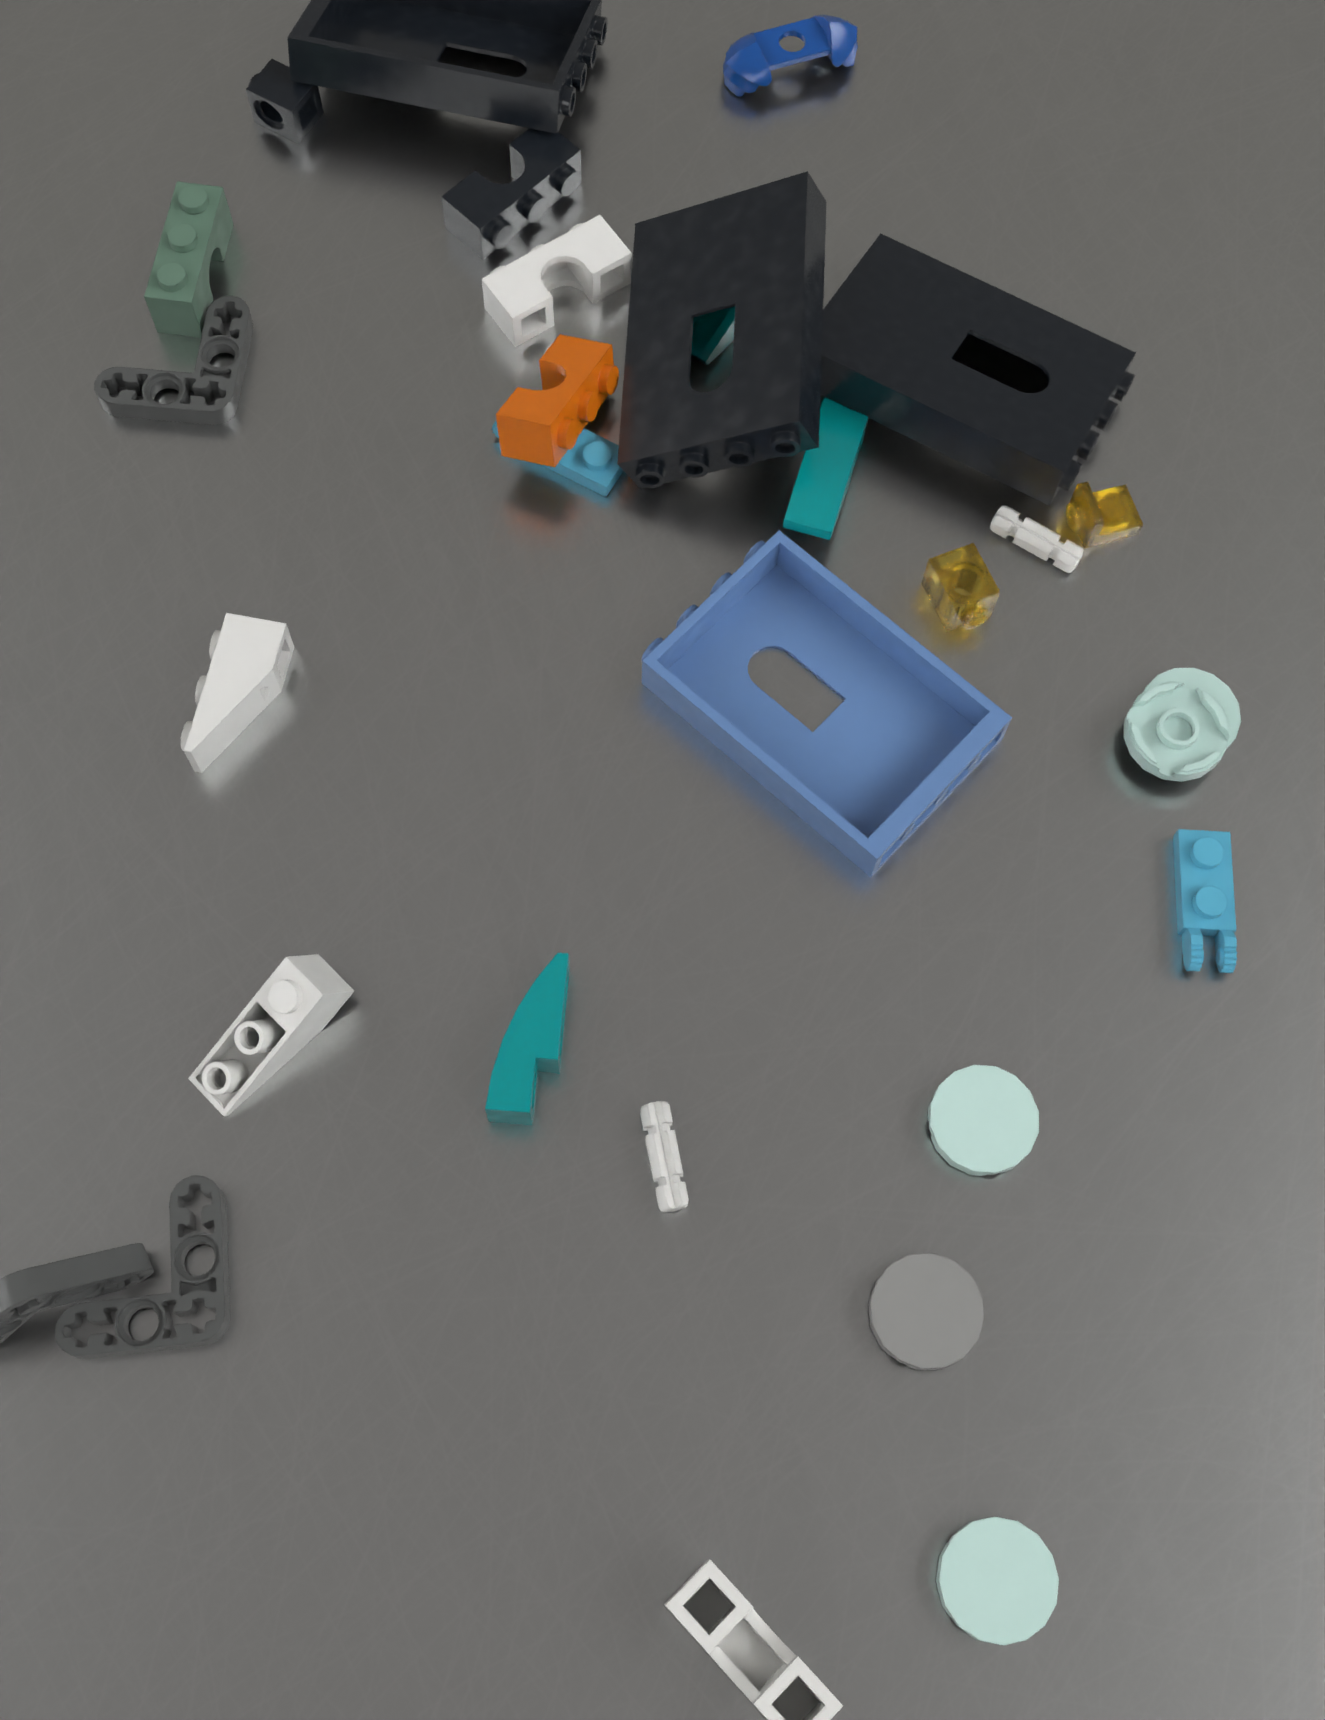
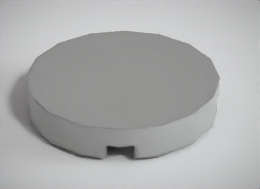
M935 1253L910 1254L891 1263L875 1282L868 1303L870 1328L880 1347L898 1362L919 1371L942 1370L963 1359L979 1340L985 1319L982 1294L973 1277L954 1260Z

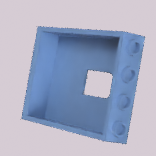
M780 530L766 543L762 540L757 542L745 556L743 565L733 574L727 572L722 575L712 587L710 596L699 607L694 604L686 609L677 621L676 629L665 639L661 637L655 639L647 647L641 658L642 684L870 878L1003 739L1012 719L999 706ZM768 648L785 651L843 698L844 701L812 732L751 680L748 673V663L753 655Z

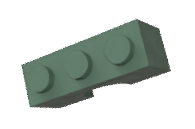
M176 182L144 295L158 333L202 337L206 313L209 305L214 301L209 284L210 260L224 262L234 226L223 187Z

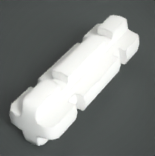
M1002 505L998 509L990 525L992 532L1005 539L1009 535L1014 538L1012 543L1045 561L1049 558L1055 560L1053 565L1066 573H1071L1077 567L1084 553V549L1068 539L1063 543L1059 540L1061 535L1028 517L1025 520L1018 518L1021 513L1006 505Z
M666 1101L645 1104L641 1106L640 1116L643 1131H648L645 1141L653 1181L659 1185L655 1190L658 1206L661 1212L678 1211L688 1206L689 1198L686 1183L680 1180L684 1173L675 1130H670V1127L673 1125L670 1105Z

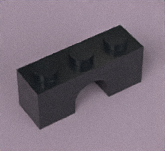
M529 128L509 144L511 176L515 181L506 184L493 183L475 170L441 196L445 228L484 260L496 249L505 247L513 236L530 222L538 221L546 210L563 196L571 195L582 182L581 150L559 132L556 134Z

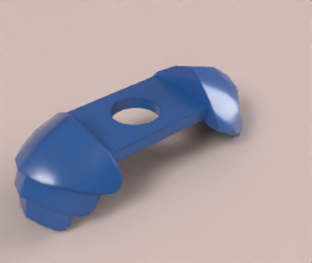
M816 15L809 19L764 31L752 32L734 42L726 52V58L723 63L724 84L733 94L740 97L745 92H755L759 85L768 86L772 81V70L828 55L836 67L840 65L845 67L854 66L858 49V27L839 17ZM795 36L800 38L805 46L799 51L789 52L784 50L779 42L784 37Z

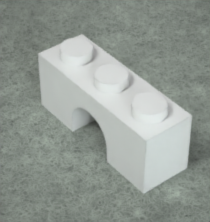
M598 215L585 223L576 224L567 233L546 244L534 247L528 254L506 266L503 265L495 268L489 275L482 278L485 310L514 347H517L554 326L551 290L562 286L574 287L581 290L592 304H595L631 284L632 253L603 217Z
M710 1559L706 1560L664 1604L767 1720H831L843 1707L839 1700L799 1656L795 1655L756 1613L749 1601Z

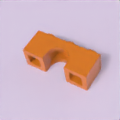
M559 334L539 359L542 390L517 387L496 413L501 456L556 467L565 453L575 446L578 436L588 422H592L595 419L598 409L606 398L612 395L617 388L619 370L614 365L612 344Z

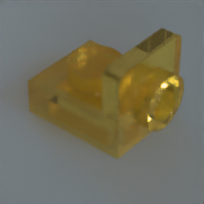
M1088 482L1079 483L1076 485L1072 498L1066 506L1068 525L1073 532L1078 533L1084 549L1137 536L1143 527V522L1126 484L1092 492Z

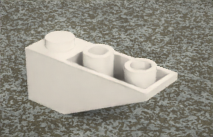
M226 613L221 631H214L209 648L210 667L207 676L201 675L196 686L195 702L197 708L193 721L185 723L181 734V749L184 751L194 772L203 773L282 692L294 651V644L286 623Z
M319 954L285 957L188 1079L224 1117L229 1116L326 1027L353 994L354 990Z

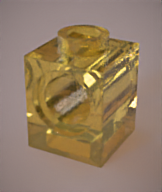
M971 543L928 559L921 584L946 632L960 627L973 629L985 623L992 615L1000 590L975 544ZM954 589H964L971 595H961Z

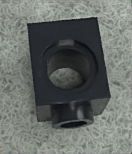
M271 59L260 73L252 77L246 88L254 122L298 144L324 114L319 87L291 81L290 67L274 59Z

